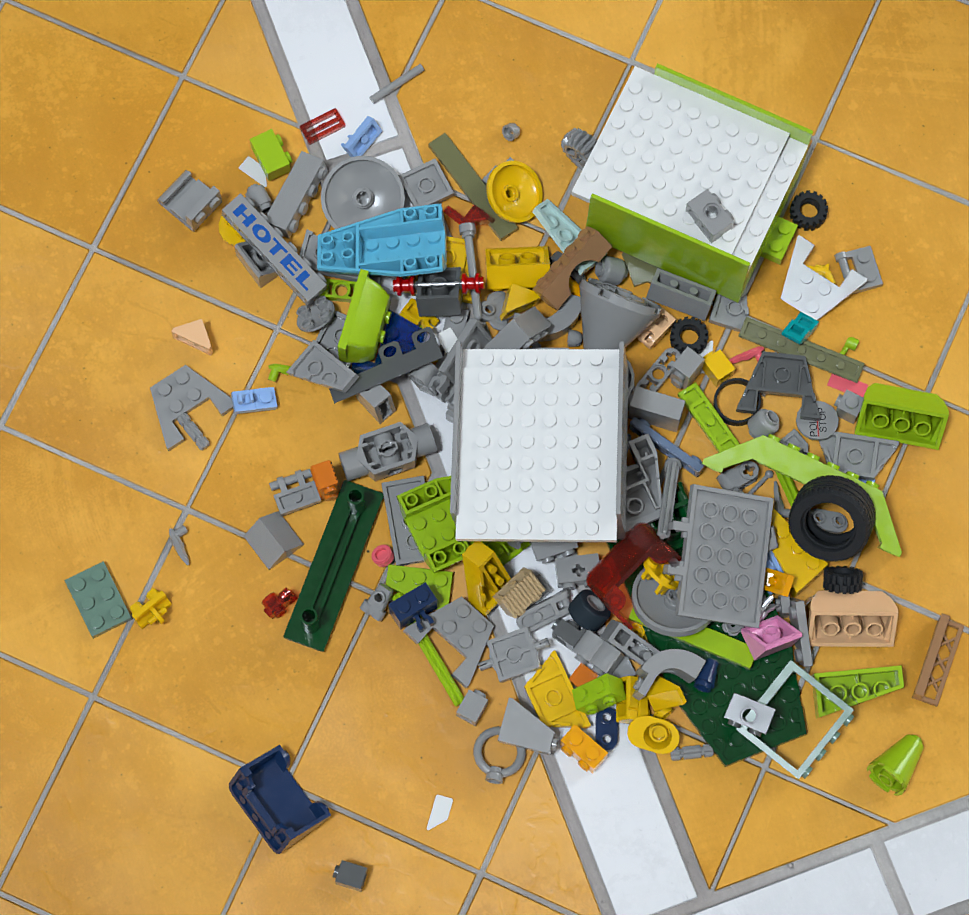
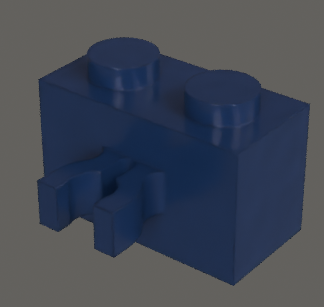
M426 582L388 604L389 613L400 630L416 621L418 631L420 633L423 632L424 628L421 625L420 618L427 621L430 627L434 625L433 619L427 614L438 608L437 598Z

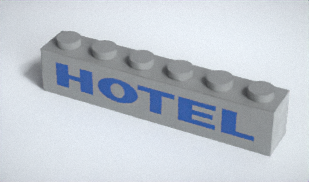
M240 193L222 209V216L307 306L310 305L326 290V279L321 273L318 272L316 274L311 269L312 264L305 257L301 258L296 253L298 252L297 248L291 242L287 243L282 238V232L277 227L273 228L268 223V217L263 212H258L254 208L255 204L247 196L244 198Z

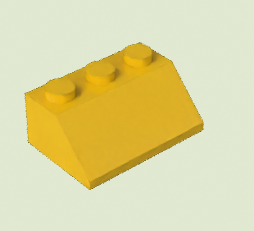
M548 246L485 249L487 289L501 291L509 289L512 283L524 288H534L537 281L550 269Z

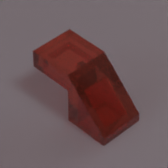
M475 204L465 217L449 205L443 211L459 225L471 222L478 226L491 224L495 221V219Z

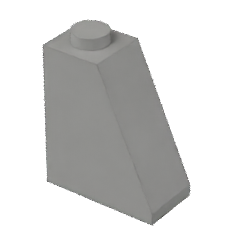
M509 698L498 741L546 755H551L552 751H556L558 738H555V732L513 698Z

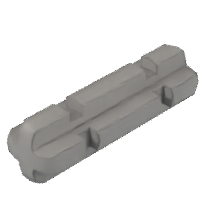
M183 413L177 418L179 424L184 427L186 433L196 442L200 450H204L210 445L207 438L203 437V433L191 421L187 413Z
M704 744L703 747H700V745L685 746L682 749L676 747V749L670 752V757L672 761H678L681 758H684V760L701 758V756L706 758L712 757L714 752L708 744Z

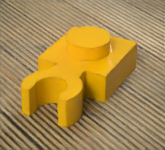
M413 298L409 300L399 314L415 327L420 324L422 328L431 327L433 330V326H436L439 322L435 316L419 317L417 302Z

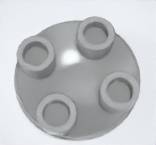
M319 296L310 305L299 307L296 311L298 315V328L304 332H313L322 328L333 317L335 311L334 304L327 300L325 296Z

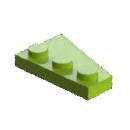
M388 565L386 586L397 593L401 592L405 595L426 582L437 598L438 608L436 610L449 604L453 572L438 571L434 573L431 569Z

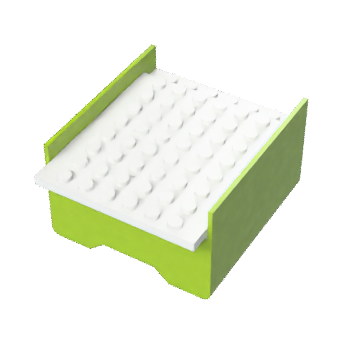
M658 63L654 74L635 66L571 195L589 203L586 227L597 230L613 248L669 273L714 289L717 294L739 303L760 257L780 265L797 230V224L781 218L780 215L802 170L813 131ZM706 189L711 194L715 193L721 202L720 205L724 210L727 209L734 218L732 230L730 229L724 233L722 237L712 244L696 225L690 214L685 211L687 203ZM713 212L706 213L709 218L716 217V214Z

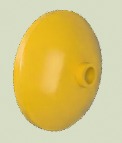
M506 161L497 165L488 177L486 186L487 198L490 206L500 218L511 223H522L535 216L533 210L542 203L543 192L538 176L528 165L519 161Z

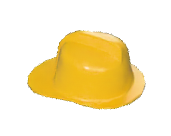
M645 715L636 717L631 721L627 730L629 741L634 746L654 753H670L679 744L680 736L678 729L674 724L664 719Z

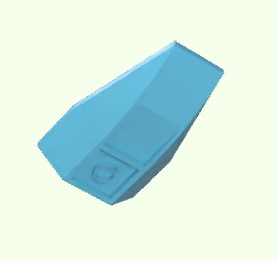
M442 203L400 208L318 235V271L359 275L360 269L369 271V276L403 277L443 272L447 268L446 230Z

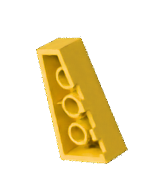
M773 508L771 526H774L778 547L771 551L783 573L794 576L790 591L793 598H796L824 572L828 564L825 560L811 556L798 546L790 533L791 530L789 529L788 522Z

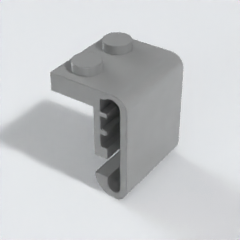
M185 170L157 201L194 232L222 203L220 191L215 186L210 189L199 179L197 181L191 177L192 174Z

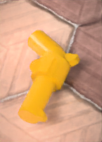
M829 264L806 265L836 285L834 277L829 270Z

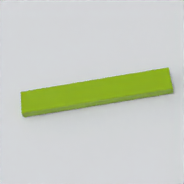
M632 609L628 620L647 627L640 621L634 609ZM708 627L688 636H669L749 670L754 661L746 643Z

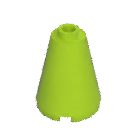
M905 735L878 756L867 767V771L870 770L871 772L869 775L871 780L886 792L892 790L895 791L894 795H902L906 791L923 751L922 740L916 735Z

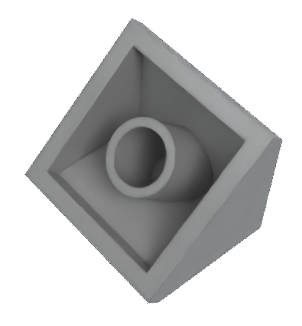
M246 241L237 243L234 246L237 258L260 288L278 277L274 270Z
M279 511L259 518L244 535L246 541L268 570L304 545L283 516L280 515Z

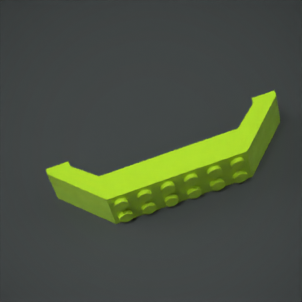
M769 434L768 437L762 435L707 457L702 462V465L721 474L725 468L753 460L804 485L812 479L826 475L848 478L859 484L872 499L876 512L874 530L879 540L877 548L896 557H900L902 553L883 492L878 489L880 485L869 480L864 483L858 480L859 475L847 471L845 474L839 471L840 466L829 461L827 464L819 461V456L810 452L807 455L800 453V448L791 443H788L787 446L779 443L781 439L772 434Z

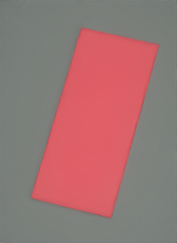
M831 374L827 386L844 393L847 389L861 397H864L868 387L863 382L858 381L855 383Z

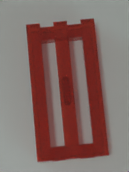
M336 108L299 126L309 145L346 127ZM334 115L336 116V118H334V119H332V120H330V121H328V122H324V123L320 124L318 127H316V128H314V129H312V130H310V131L307 132L306 129H308V128H310V127H312V126H314V125H316V124H318V123H320V122H322V121H324V120H326V119H328V118H330V117H332V116H334Z

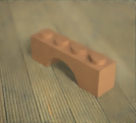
M587 226L579 232L575 241L566 247L562 256L551 265L549 271L537 281L536 286L532 290L548 306L558 310L571 295L569 278L573 269L583 261L593 260L599 262L612 246L597 230Z

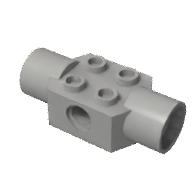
M398 422L360 435L358 447L340 452L338 455L347 481L366 475L377 481L415 468L417 458L436 452L437 447L428 423L408 429L402 422Z

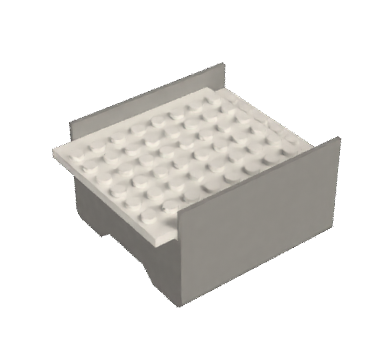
M456 341L450 514L456 525V541L617 542V539L625 538L628 364L624 342H619V349H463L461 342Z

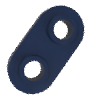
M610 707L598 712L595 718V742L607 752L612 751L618 741L616 711ZM608 714L611 719L604 721L603 715ZM609 736L611 741L605 743L602 738Z

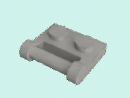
M871 246L848 252H839L834 255L836 262H839L844 280L850 272L847 260H852L855 271L868 279L853 294L882 287L883 282Z

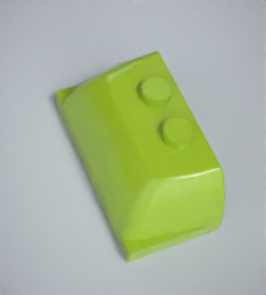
M360 269L337 346L339 361L363 363L373 360L379 343L383 344L386 331H383L385 323L389 324L391 312L389 311L391 298L380 284L369 278V271Z
M874 383L867 388L855 426V434L899 441V443L939 450L949 410L945 402L937 394Z

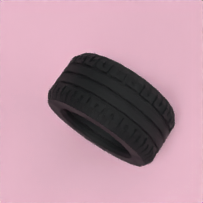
M826 475L812 479L803 485L790 509L788 525L793 539L806 553L825 561H843L857 555L867 544L875 524L876 512L869 494L859 484L842 476ZM821 503H833L841 506L850 514L854 528L842 534L824 531L815 524L811 516V508Z

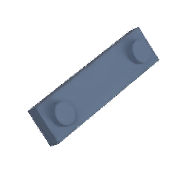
M636 417L631 420L629 429L639 437L649 434L656 449L669 458L679 459L684 469L695 477L700 476L704 466L699 458L694 455L689 456L654 431L646 420Z

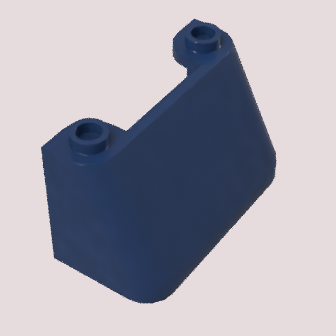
M281 745L276 746L239 768L229 782L231 794L276 854H280L290 848L331 816L326 804L320 801L311 803L287 769L290 766V755L287 751L283 750Z

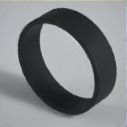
M732 378L724 381L716 390L713 407L724 423L731 426L748 424V420L751 417L745 420H732L724 416L717 406V395L724 387L731 384L747 386L748 380ZM758 393L757 395L758 406L756 413L759 411L761 406L760 393Z

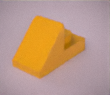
M766 568L763 590L788 597L794 576Z

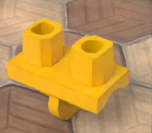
M152 588L147 592L146 597L149 601L146 604L142 605L140 602H135L130 606L132 617L141 629L148 624L152 625L157 620L161 625L165 622L162 616L168 612L166 609L172 603L163 591L159 592Z

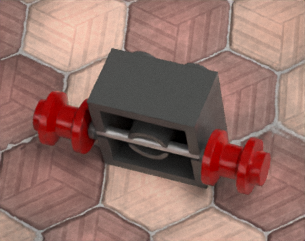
M448 267L443 272L419 274L418 281H416L415 275H411L409 279L397 277L393 280V292H397L398 296H402L403 292H410L411 296L416 295L419 317L461 315L463 294H467L468 290H475L477 294H480L481 289H485V279L481 277L480 272L476 273L474 277H468L466 273H462L461 267Z

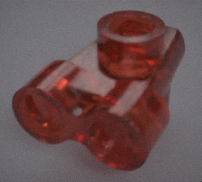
M287 587L279 595L272 592L262 601V605L265 607L264 612L272 619L275 617L280 618L287 612L286 607L293 604L298 597Z

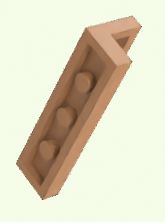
M943 613L936 624L912 696L913 699L935 707L938 706L964 625L950 621V616ZM947 626L958 629L956 637L947 639L944 634ZM946 645L950 655L941 660L938 651L940 647ZM940 665L943 676L934 680L931 674L932 669ZM933 685L937 692L935 700L924 696L926 687Z

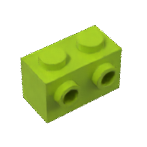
M270 129L249 139L251 148L268 181L291 171L290 164L293 162L288 151H283L281 146L284 144L279 134L275 135L273 130Z
M608 673L572 690L576 710L587 715L596 714L626 699L622 679Z

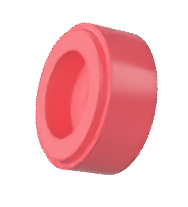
M379 545L373 550L371 558L377 566L386 567L392 563L394 552L387 545Z

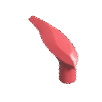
M755 347L732 357L729 361L733 364L749 360L752 357L759 361L764 347Z

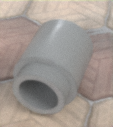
M251 185L248 187L245 196L253 201L255 204L254 208L258 212H263L265 215L268 214L273 202L263 185Z

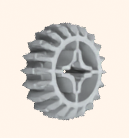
M573 128L562 139L561 147L571 162L583 170L597 139L586 131H582V129Z

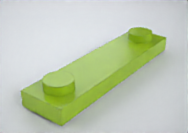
M696 382L678 393V397L685 400V407L718 453L740 445Z

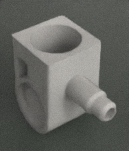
M428 363L407 372L409 378L420 391L432 396L438 393L437 390L434 392L428 387L432 377L437 376L438 373L435 365Z

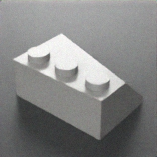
M534 306L512 319L485 348L528 349L549 334L546 330L551 324Z

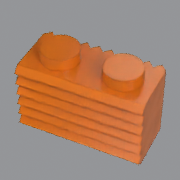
M327 460L312 465V478L321 500L332 501L336 499L340 492V487L332 462Z

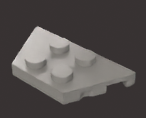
M835 432L829 438L819 440V444L826 463L829 461L840 466L839 471L845 474L847 471L859 475V479L874 481L898 448L899 441Z

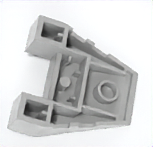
M649 434L629 441V450L636 464L627 467L625 533L656 521L660 517L662 497L658 457Z

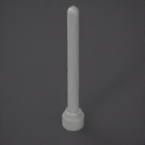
M468 222L459 225V233L462 239L465 240L469 277H474L477 273L473 244L476 226L475 223ZM471 290L474 319L481 320L480 294H477L475 290Z

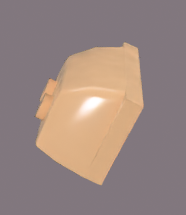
M817 591L814 598L812 597L809 612L808 634L810 646L894 647L899 613L898 608L892 598L883 591H859L853 594Z

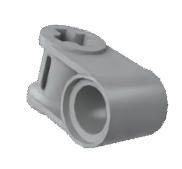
M746 461L733 469L723 472L716 479L724 490H730L733 486H737L742 490L756 482L759 468L756 463ZM745 470L753 471L752 476L749 474L745 475Z

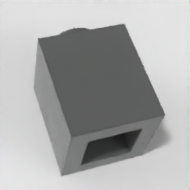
M342 860L340 865H336L333 878H336V885L362 892L368 869L367 867Z

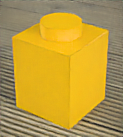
M721 349L715 353L711 351L703 357L704 364L702 370L715 387L733 376L735 367Z

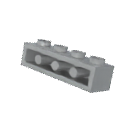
M301 151L266 215L269 219L268 223L273 228L277 227L284 237L290 238L292 233L296 232L301 216L305 215L308 210L310 199L315 197L320 181L325 179L327 167L323 159Z

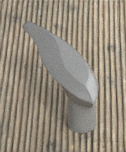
M774 481V509L782 517L788 518L790 509H784L777 481Z
M182 525L176 530L170 528L169 535L176 552L187 566L190 565L184 549V543L180 539L181 536L188 532L186 527Z

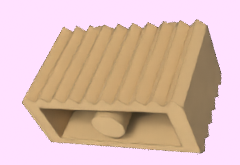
M523 567L493 598L506 615L515 619L522 616L531 603L538 601L542 596V592L546 589L531 570Z

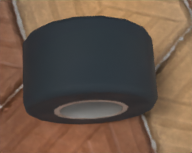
M591 590L580 591L568 608L573 620L582 628L590 631L600 629L611 615V609L606 600Z

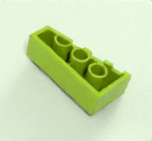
M902 665L814 673L811 675L850 707L904 688ZM812 686L816 719L842 710Z

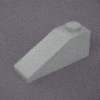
M615 620L609 622L600 638L640 666L650 657L660 652L622 623Z

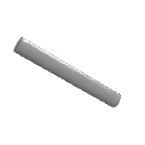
M421 64L417 65L369 97L373 104L422 73L424 71Z

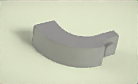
M571 294L554 315L546 318L551 326L546 330L549 334L540 342L558 339L574 328L581 316L579 296ZM514 313L513 319L519 316L520 314Z
M669 649L661 651L645 661L635 672L640 677L633 686L635 691L632 696L639 701L644 698L655 678L662 673L675 674L686 682L691 683L697 678L706 660L686 650Z

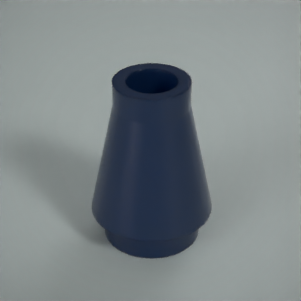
M710 658L706 660L697 678L694 680V687L697 690L709 693L714 688L719 665L716 660Z

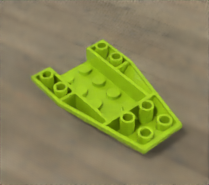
M451 476L433 479L397 495L404 522L408 526V530L412 534L411 536L416 546H418L424 562L434 573L462 561V554L475 542L456 541V525L450 514ZM481 541V542H482L483 544L487 545V544H488L489 542H491V541Z

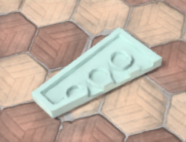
M549 199L537 205L533 210V214L564 253L566 247L575 241L582 229ZM593 260L583 261L575 269L581 276L593 268L597 262Z

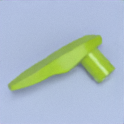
M281 364L268 365L269 369H271L268 380L276 382L279 373L289 375L286 372L291 366Z

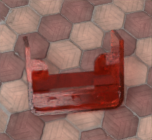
M639 522L625 535V538L621 539L588 572L586 583L600 601L626 627L632 630L634 627L631 621L620 611L626 603V597L618 587L648 557L657 564H665L673 556L678 561H681L682 556L665 539H660L657 531L648 523Z

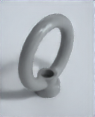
M501 726L491 727L482 732L476 739L473 748L474 760L480 770L486 774L485 781L493 784H502L504 777L516 773L522 767L526 756V749L516 747L517 756L514 763L504 769L489 766L484 761L482 756L483 745L490 737L499 735Z

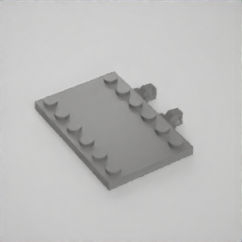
M696 484L690 485L687 517L681 518V522L669 521L668 530L681 532V538H684L682 559L678 561L677 566L666 564L663 567V574L673 575L674 581H679L675 609L676 616L759 628L774 498Z

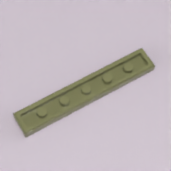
M446 133L428 144V147L500 241L518 230L515 223L505 221L494 212L487 198L486 185Z
M749 317L745 318L738 337L778 353L805 356L807 364L854 383L858 382L865 363L807 340L799 345L781 335L782 330Z

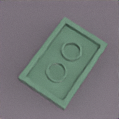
M104 561L64 580L93 639L132 620Z

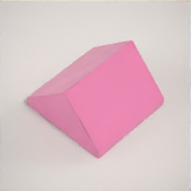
M778 615L759 622V628L745 627L741 629L742 636L754 661L791 647L802 637V633Z

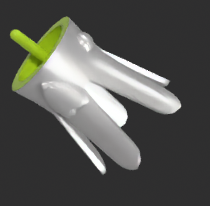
M764 590L760 622L768 613L780 606L779 604H770L774 597L770 595L766 598Z

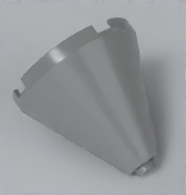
M583 277L579 287L584 349H619V342H624L626 348L659 317L662 308L658 304L644 297L640 298L633 295V292L621 287L603 283L593 278H589L587 282L586 278Z

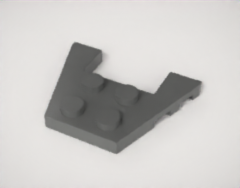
M763 351L737 405L736 412L755 414L758 393L802 398L800 419L819 421L820 413L817 408L806 357Z

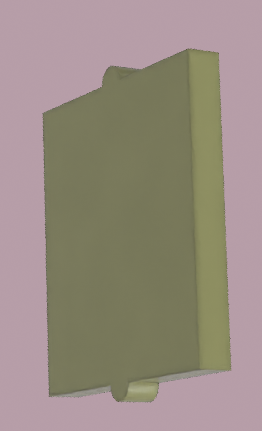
M623 252L622 257L634 287L648 282L651 284L658 267Z

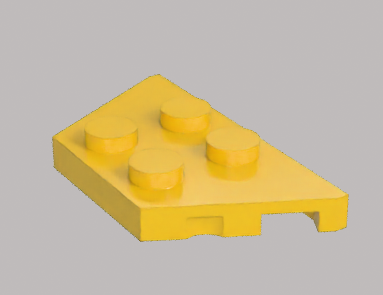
M552 651L547 660L541 665L542 668L536 671L534 676L526 683L524 689L538 719L546 726L572 728L575 724L579 728L588 729L591 727V724L585 713L576 710L572 693L573 686L556 651Z

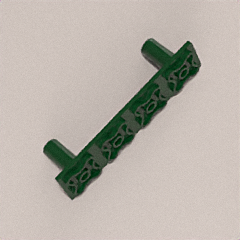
M347 480L343 481L283 635L284 639L320 652L325 651L384 498L383 493Z

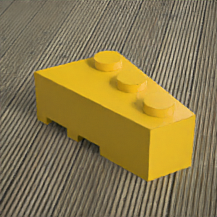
M475 541L462 554L469 604L486 616L498 604L493 596L511 577L496 553L481 541Z

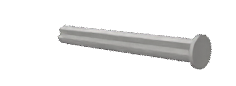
M669 458L665 461L666 474L657 535L663 540L670 537L671 530H668L669 521L672 522L678 473L682 467L681 461L677 458Z

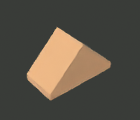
M202 319L175 327L171 331L174 339L210 356L212 355V347Z

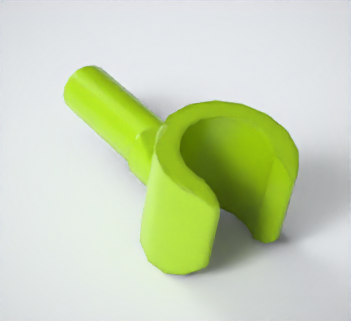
M849 337L840 354L845 355L848 348L855 351L859 340Z

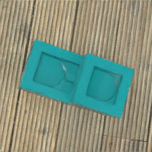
M800 312L795 320L792 319L781 335L800 345L815 331L819 321Z

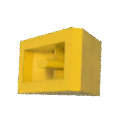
M512 283L506 292L500 314L501 321L514 316V313H521L536 306L541 298L534 291Z
M660 676L655 678L647 692V697L654 711L684 705L687 702L679 686Z

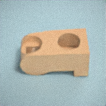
M662 308L659 317L637 339L651 350L673 328L676 319Z

